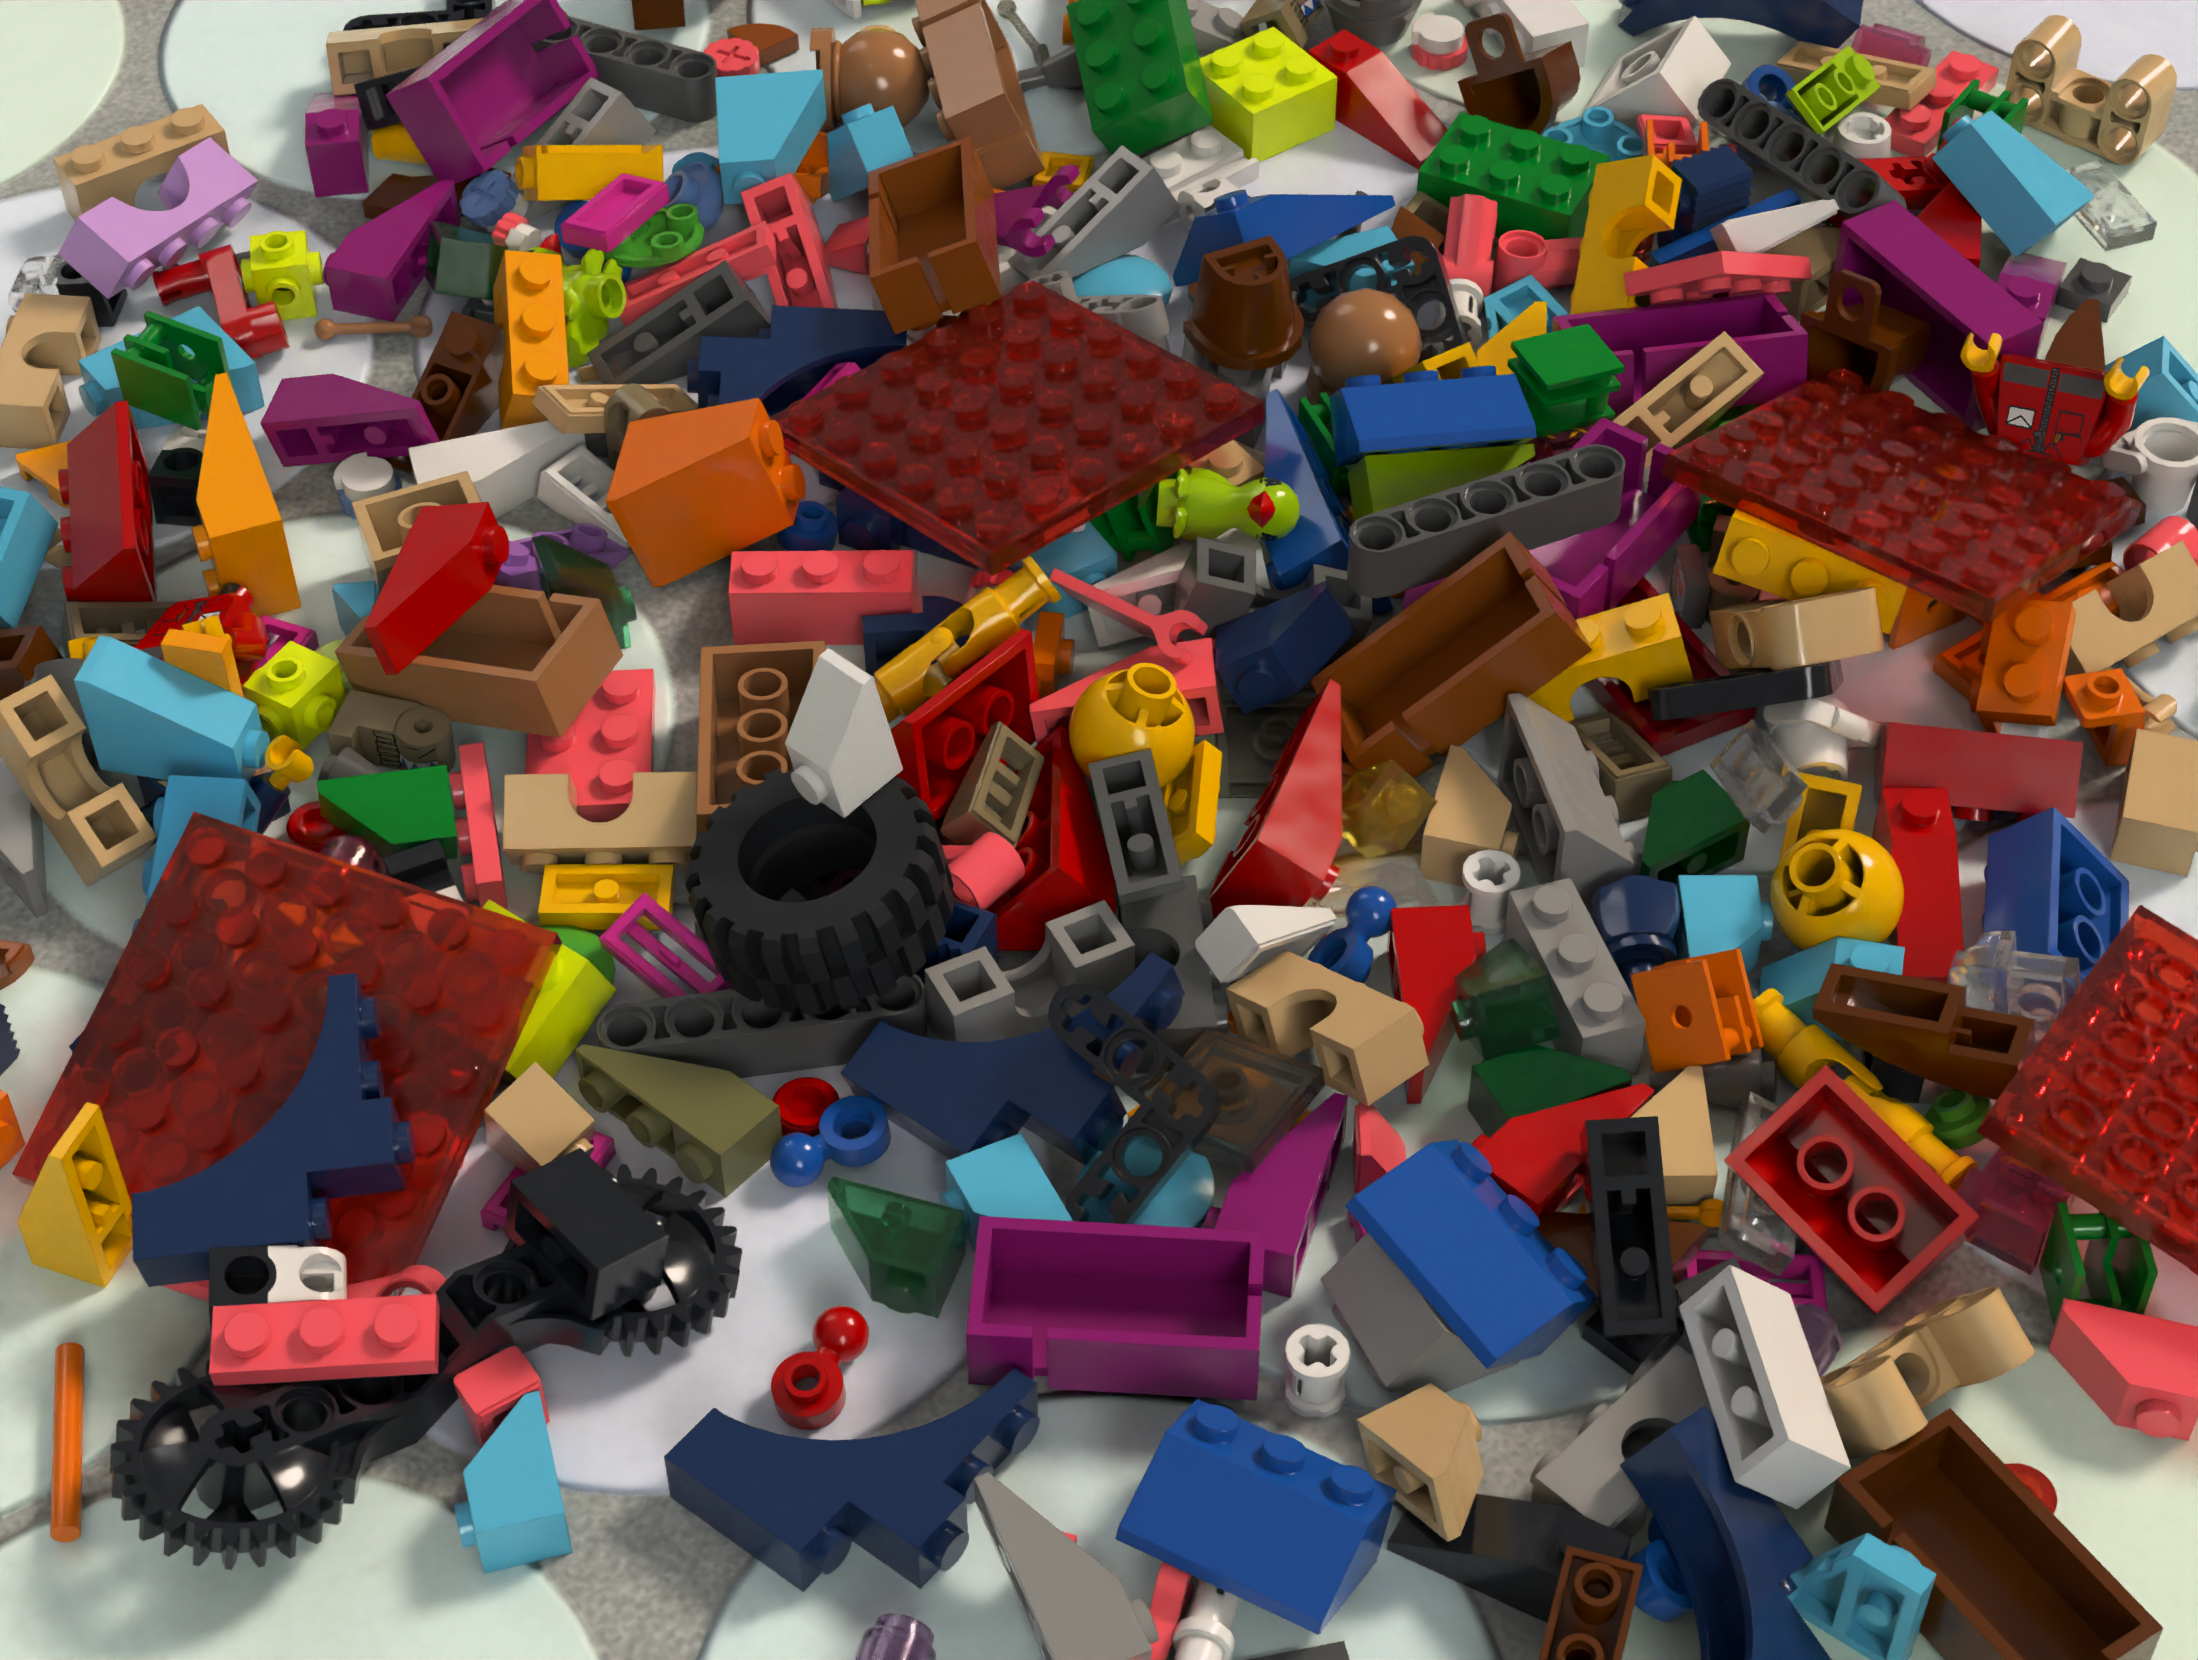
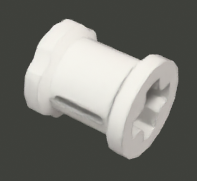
M1450 279L1467 342H1470L1473 349L1481 341V321L1478 318V314L1483 308L1484 295L1482 289L1468 279ZM1434 301L1435 309L1439 315L1434 320L1433 330L1443 323L1446 315L1443 303ZM1452 335L1446 340H1453L1454 336ZM1443 342L1436 343L1440 348L1444 349Z
M1490 849L1478 851L1470 855L1463 865L1462 880L1467 888V892L1463 895L1460 905H1469L1473 932L1483 931L1485 936L1504 933L1509 892L1515 891L1520 883L1521 869L1518 862L1511 855L1502 851Z
M1323 1324L1305 1325L1295 1330L1287 1339L1285 1360L1289 1371L1285 1374L1284 1399L1290 1409L1302 1417L1327 1418L1337 1413L1345 1404L1346 1377L1343 1373L1348 1369L1351 1351L1348 1340L1335 1328Z

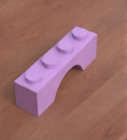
M209 137L179 155L157 192L167 210H143L110 197L76 219L58 255L107 299L127 287L134 291L141 287L159 266L162 265L165 269H169L176 264L193 244L197 248L206 245L224 224L229 228L237 225L252 206L247 199L258 180Z

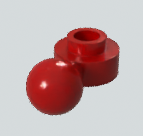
M834 1306L823 1311L816 1319L812 1330V1340L816 1350L814 1352L796 1353L785 1359L775 1370L771 1381V1392L775 1408L781 1419L790 1426L803 1430L818 1429L834 1421L841 1413L846 1400V1390L839 1365L858 1358L866 1349L869 1341L868 1324L863 1315L854 1308ZM811 1377L819 1380L817 1386L811 1390L802 1391L795 1388L796 1384L804 1378Z

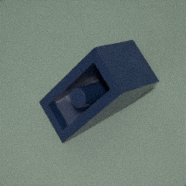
M1326 580L1216 627L1215 670L1243 714H1247L1299 692L1354 634V625Z

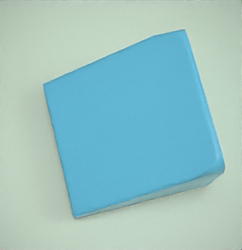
M376 581L338 583L333 585L332 593L339 625L346 636L351 633L364 616L370 615L371 607L375 604L380 594L379 585H376Z

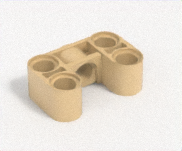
M2048 16L2016 45L2005 89L2011 92L2009 102L2017 104L2023 97L2029 99L2024 120L2025 125L2058 137L2069 145L2081 147L2105 157L2114 164H2132L2163 134L2166 128L2177 85V75L2174 67L2160 55L2147 54L2137 59L2113 84L2076 69L2082 37L2074 22L2065 16Z
M1875 587L1847 590L1794 601L1783 597H1774L1709 611L1716 656L1728 671L1771 667V670L1791 669L1885 650Z
M1992 1286L1944 1300L1922 1311L1908 1320L1902 1326V1329L1843 1367L1820 1377L1846 1455L1848 1459L1875 1454L1905 1441L1928 1424L1921 1409L1952 1389L1982 1383L2016 1368L2035 1354V1350L1999 1287Z

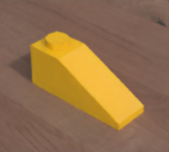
M86 1102L49 1153L29 1198L22 1208L17 1223L32 1264L106 1288L133 1248L132 1204L100 1106Z

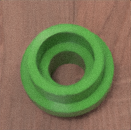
M1953 1088L1943 1092L1933 1101L1932 1107L1927 1111L1925 1118L1934 1125L1933 1134L1950 1149H1962L1980 1142L1991 1132L1993 1128L1991 1120L1993 1105L1989 1098L1972 1095Z

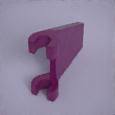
M1075 165L1062 166L1048 183L1044 185L994 193L997 244L1008 246L1029 257L1037 258L1044 256L1055 244V239L1053 235L1039 237L1030 228H1036L1045 217L1041 209L1043 205L1046 204L1058 210L1074 194L1065 185L1072 184L1079 176L1078 167Z

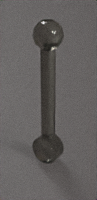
M1001 0L997 5L998 14L1010 20L1032 50L1036 64L1038 66L1042 65L1043 61L1050 58L1047 46L1044 43L1039 44L1018 16L1015 2L1013 0Z

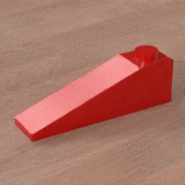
M1329 679L1301 715L1270 773L1272 780L1263 791L1258 802L1251 808L1243 823L1248 828L1240 839L1235 851L1231 850L1226 855L1204 900L1211 901L1213 920L1225 908L1230 906L1268 905L1303 907L1311 897L1320 902L1326 896L1339 874L1340 869L1333 865L1332 862L1342 841L1341 685L1332 679Z
M1062 724L1034 747L1035 750L1045 757L1015 848L1025 867L1024 878L986 909L998 914L996 931H999L997 936L999 940L997 948H1000L999 951H1040L1045 941L1046 922L1103 900L1106 901L1114 915L1116 913V883L1109 853L1084 774L1072 754L1069 730Z

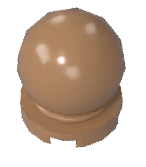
M812 28L809 51L815 52L816 70L823 69L827 119L819 132L829 133L837 129V123H841L843 120L841 115L869 103L872 104L874 112L893 105L902 128L918 116L928 101L930 90L927 80H930L931 77L924 66L919 49L903 34L875 28L857 32L842 44L839 40H836L834 28Z
M1370 288L1342 293L1322 307L1308 342L1312 366L1306 380L1305 397L1311 405L1318 404L1319 393L1326 392L1330 396L1340 388H1346L1345 379L1357 376L1380 375L1381 385L1394 384L1392 380L1394 376L1417 365L1422 349L1420 330L1411 310L1392 294Z

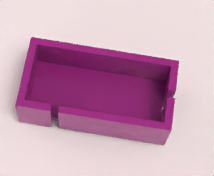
M557 0L505 1L385 95L438 182L445 178L454 180L456 184L486 172L512 150L511 147L521 143L568 104L590 77L598 79L601 76L577 34L536 52L531 44L564 31L571 26Z
M1896 200L1843 221L1833 273L1845 269L1876 281L1882 290L1881 304L1932 324L1928 350L1924 361L1914 372L1905 378L1950 417L1961 420L1973 432L1985 428L1974 397L1970 369L1963 364L1960 357L1967 335L1973 333L1974 344L1983 350H1988V342L1992 333L2001 335L2003 341L1997 357L1999 363L2001 362L2002 354H2017L2036 358L2044 322ZM1848 287L1844 291L1842 297L1843 307L1864 303L1862 295L1858 290Z
M1772 292L1553 317V332L1589 324L1625 366L1624 373L1614 375L1621 383V388L1618 391L1610 392L1607 402L1615 412L1614 419L1724 331L1764 372L1762 378L1732 406L1756 404V406L1771 408L1783 405L1786 400L1806 398L1808 333L1793 315H1788L1786 307Z
M1603 417L1571 450L1582 446L1598 444L1614 448L1623 455L1626 462L1620 515L1614 522L1606 526L1529 550L1547 569L1567 604L1565 607L1572 613L1575 620L1614 609L1696 520L1699 513L1706 466L1704 462L1658 443L1652 450L1647 493L1642 492L1648 437Z
M979 1216L966 1330L968 1383L995 1386L1015 1368L1033 1381L1034 1376H1047L1048 1389L1257 1401L1265 1232Z

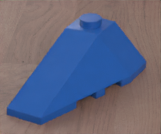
M1237 190L1221 195L1214 199L1216 208L1195 217L1173 273L1175 286L1190 285L1198 281L1202 256L1204 254L1269 235L1282 249L1288 260L1394 207L1393 195L1268 194L1248 197L1246 190Z
M1276 388L1267 394L1264 478L1277 479L1289 485L1298 497L1300 514L1295 528L1289 534L1274 541H1264L1272 559L1265 566L1277 590H1286L1301 584L1307 578L1313 564L1347 571L1349 531L1353 522L1333 488L1328 483L1330 476L1303 423ZM1389 596L1372 598V614H1385L1394 609Z

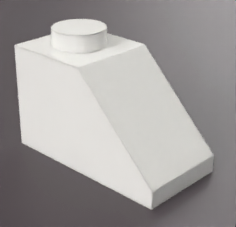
M828 648L817 659L785 745L795 770L791 773V779L799 793L810 803L817 805L822 802L845 818L899 774L903 767L874 678Z

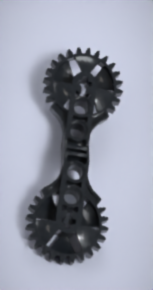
M621 1164L616 1178L621 1188L644 1211L668 1218L664 1225L665 1232L669 1235L662 1279L667 1285L676 1305L655 1311H647L642 1305L651 1300L656 1292V1287L591 1321L509 1236V1241L501 1254L455 1271L434 1293L437 1295L440 1306L438 1373L214 1386L209 1375L210 1360H207L204 1377L196 1378L184 1367L178 1368L176 1388L173 1389L157 1380L151 1383L150 1401L133 1398L130 1402V1419L118 1420L116 1424V1443L111 1444L110 1450L112 1497L122 1499L121 1517L124 1521L140 1519L139 1538L142 1541L152 1539L164 1533V1555L168 1557L187 1545L193 1547V1565L200 1566L211 1552L221 1553L222 1562L226 1570L233 1569L238 1553L249 1552L252 1560L258 1567H264L267 1549L274 1546L288 1558H293L296 1554L298 1535L307 1541L318 1544L322 1540L323 1522L338 1525L341 1522L343 1504H354L361 1475L368 1463L416 1444L455 1403L459 1397L455 1389L454 1377L458 1373L510 1346L518 1347L524 1354L551 1343L566 1345L588 1353L601 1355L610 1341L619 1342L624 1357H631L635 1342H645L648 1349L654 1355H659L661 1353L662 1341L665 1337H669L674 1343L684 1348L688 1346L690 1329L705 1335L709 1334L713 1316L725 1318L729 1299L736 1296L742 1248L735 1246L737 1229L733 1226H723L725 1215L723 1207H713L704 1210L707 1194L704 1190L693 1192L687 1196L682 1194L683 1178L678 1176L664 1186L657 1183L655 1168H649L642 1179L632 1178L627 1164ZM215 1405L219 1412L207 1418L198 1433L189 1412L201 1407ZM195 1486L200 1500L208 1508L214 1510L206 1519L181 1511ZM275 1501H279L283 1510L281 1514L258 1520L251 1512Z

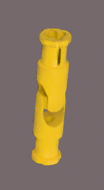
M1030 555L1022 560L1023 567L994 589L984 588L919 641L907 647L874 673V681L888 724L901 714L906 717L1018 632L1020 630V623L1046 603L1051 602L1055 604L1062 599L1057 589ZM970 635L966 644L961 648L955 642L961 636ZM935 659L938 660L936 663H934V664L931 665V663H932Z
M1767 989L1753 999L1764 1043L1762 1048L1777 1061L1776 1069L1800 1089L1825 1065L1831 1068L1837 1062L1841 1063L1853 1072V1074L1842 1081L1958 1195L1963 1192L1975 1176L1978 1163L1968 1155L1959 1157L1933 1134L1934 1125L1910 1104L1885 1095L1882 1092V1084L1873 1073L1818 1025L1812 1024L1807 1026L1783 1005L1784 996L1776 989Z

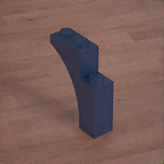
M1619 0L1622 7L1618 26L1635 37L1654 27L1689 19L1693 16L1697 18H1726L1759 24L1777 30L1799 42L1802 41L1838 49L1860 27L1863 0Z
M1706 1405L1665 1431L1620 1464V1467L1652 1512L1679 1565L1696 1619L1701 1660H1832L1787 1597L1798 1589L1790 1575L1814 1557L1772 1498L1734 1481L1715 1418Z

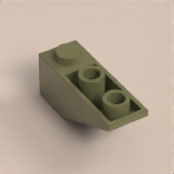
M582 1044L575 1050L580 1075L579 1090L591 1107L601 1113L609 1111L628 1126L630 1132L641 1144L648 1148L656 1146L674 1159L680 1170L691 1181L697 1184L705 1182L725 1198L770 1160V1154L774 1145L782 1138L779 1105L729 1070Z

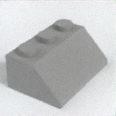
M1520 692L1507 694L1498 785L1501 792L1512 803L1511 817L1517 831L1520 833V839L1539 885L1571 878L1590 913L1591 899L1597 887L1616 882L1621 877L1639 875V860L1636 848L1631 841L1624 842L1619 830V814L1616 802L1611 795H1604L1599 784L1600 774L1596 756L1592 750L1585 751L1576 728Z

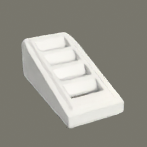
M1824 199L1729 219L1711 228L1710 232L1719 251L1763 253L1837 214L1839 207L1835 199Z
M580 444L540 473L537 499L573 522L598 526L607 532V538L625 548L630 546L613 514L605 511L609 508L605 501L614 470ZM581 485L584 488L579 490L576 486ZM596 494L602 497L596 502L590 499Z
M1268 905L1230 906L1225 908L1195 940V947L1219 982L1229 983L1243 978L1284 950L1303 957L1333 927L1337 917L1330 908Z

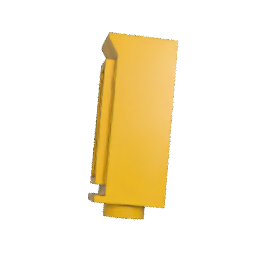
M663 145L522 146V157H517L515 165L516 184L519 190H524V201L591 200L622 173L664 183Z

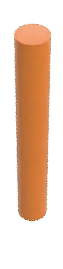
M72 1342L60 1344L55 1349L50 1536L58 1542H71L81 1536L85 1350L80 1344Z

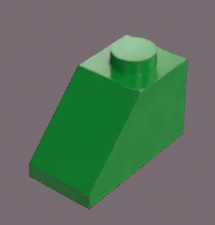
M447 765L317 781L320 816L383 859V857L439 839L446 859L457 858V832Z

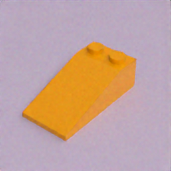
M227 372L217 374L214 380L196 496L202 524L191 527L200 561L211 560L213 567L212 569L202 571L208 596L217 595L223 585L227 583H236L245 587L252 594L255 605L251 611L259 618L263 615L271 616L301 608L281 516Z

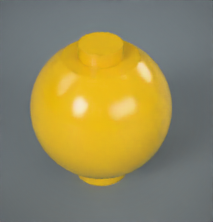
M1138 663L1130 669L1114 671L1094 681L1078 698L1069 722V742L1072 754L1079 768L1091 781L1089 763L1151 749L1160 788H1163L1173 781L1184 769L1191 756L1195 741V723L1187 700L1177 688L1173 675L1165 668L1153 663Z
M1827 829L1800 839L1783 855L1772 877L1770 901L1779 928L1801 950H1806L1837 936L1883 943L1893 932L1900 919L1904 903V886L1901 873L1894 859L1877 841L1852 830Z

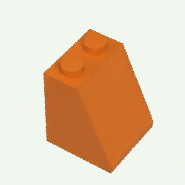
M754 398L629 422L605 502L654 588L665 586L731 555L733 551H739L794 525L799 501L805 496L806 486L800 466L792 464L784 448L783 435L778 422L770 420L760 398Z

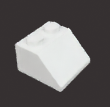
M1693 16L1619 57L1585 110L1595 106L1608 108L1613 112L1614 120L1630 127L1639 136L1635 120L1636 116L1641 114L1688 117L1693 130L1703 120L1699 116L1697 109L1698 100L1703 90L1712 82L1723 79L1732 63L1697 17Z

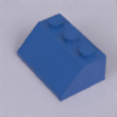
M1496 366L1465 368L1460 370L1461 378L1439 380V374L1436 370L1410 372L1403 374L1404 383L1381 385L1380 375L1351 377L1345 379L1346 388H1340L1329 396L1336 466L1356 465L1364 456L1522 445L1537 437L1536 425L1516 375H1497Z
M2055 807L1989 835L1987 865L1984 869L1986 893L1985 912L1982 915V927L1984 930L1982 961L1979 965L1980 978L1986 990L1992 996L1999 997L2018 1016L2115 1032L2126 1028L2129 880Z
M1458 1140L1433 1142L1356 1194L1345 1207L1486 1369L1541 1355L1598 1298L1585 1283L1588 1278L1585 1269L1570 1253L1562 1248L1555 1249L1537 1229L1540 1225L1537 1215L1524 1201L1511 1194L1507 1196L1490 1177V1174L1493 1172L1491 1164L1479 1150L1469 1143H1460Z
M1196 1399L1165 1432L1118 1526L1115 1539L1319 1635L1377 1562L1397 1489L1373 1479L1368 1472L1361 1468L1342 1465L1305 1448L1300 1441L1292 1437L1276 1435L1247 1422L1226 1407L1208 1404Z

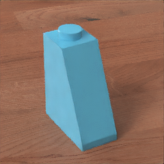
M823 69L715 77L719 166L724 205L743 203L740 192L790 172L794 175L827 119Z
M1992 110L1974 121L1968 115L1958 120L1943 133L1941 137L1947 144L1932 157L2015 258L2056 231L2095 198L2085 185Z
M200 306L171 318L222 338L233 390L242 413L255 411L265 406L255 362ZM141 332L133 336L138 337ZM124 340L78 360L84 384L79 386V394L86 409L93 417L101 415L115 402L124 401L111 356V351L114 348L126 351ZM182 345L188 353L195 355L189 347ZM190 379L191 382H194V383L197 384L198 381H195V380H193V379ZM129 405L137 430L176 424L173 421ZM199 414L200 420L209 418V416Z
M99 635L77 673L74 682L100 770L168 780L169 775L246 779L249 783L255 770L264 767L266 763L265 752L270 744L269 734L262 729L256 703L117 639Z

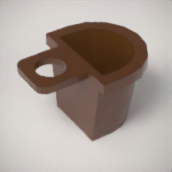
M1504 12L1474 20L1466 25L1465 35L1477 74L1457 82L1469 115L1483 116L1493 122L1521 130H1531L1542 135L1555 121L1556 114L1578 92L1580 72L1571 41L1522 55L1512 20L1508 14ZM1487 28L1497 30L1504 39L1505 48L1501 57L1490 56L1483 47L1482 36Z
M1271 235L1202 256L1198 281L1190 284L1188 287V297L1194 304L1190 320L1183 321V333L1193 347L1208 361L1227 369L1254 371L1273 368L1291 359L1302 345L1305 321L1299 307L1292 298L1287 259Z
M1845 269L1832 274L1826 310L1821 312L1813 310L1801 312L1800 325L1808 333L1807 387L1818 401L1831 410L1853 413L1876 405L1889 392L1891 385L1914 372L1923 363L1928 350L1932 324L1881 304L1882 290L1876 281ZM1848 287L1858 290L1862 295L1864 303L1843 307L1842 297L1844 291Z

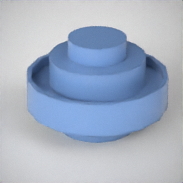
M692 162L679 171L674 172L665 180L664 183L668 184L670 201L663 206L664 208L681 203L696 206L700 223L705 231L711 229L718 222L723 206L721 204V176L703 162Z

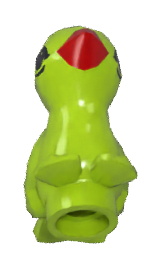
M557 233L546 237L540 246L529 248L524 252L561 255L568 367L577 368L590 360L587 353L600 345L599 340H603L607 335L610 326L607 319L617 318L624 311L626 306V290L621 279L623 268L617 265L616 260L609 259L602 269L604 253L602 250L597 251L596 249H589L582 257L581 265L569 266L563 259L559 236Z
M1204 468L1179 469L1177 479H1159L1156 526L1173 527L1174 538L1180 537L1195 542L1197 537L1211 540L1230 529L1237 528L1256 540L1274 541L1289 534L1295 528L1299 519L1300 504L1296 493L1289 485L1277 479L1261 478L1237 487L1222 475Z

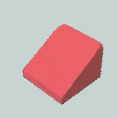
M1646 114L1636 116L1635 123L1642 143L1644 141L1646 119H1653L1655 153L1662 154L1663 148L1667 149L1669 141L1675 142V154H1696L1697 142L1688 117Z
M869 216L837 226L825 243L829 266L860 274H868Z
M1358 1102V1105H1355L1352 1139L1354 1193L1357 1194L1406 1160V1148L1399 1134L1372 1104L1367 1106Z
M510 1346L458 1373L454 1377L456 1392L480 1449L526 1393L539 1391L546 1424L550 1422L541 1379L521 1350L516 1346Z

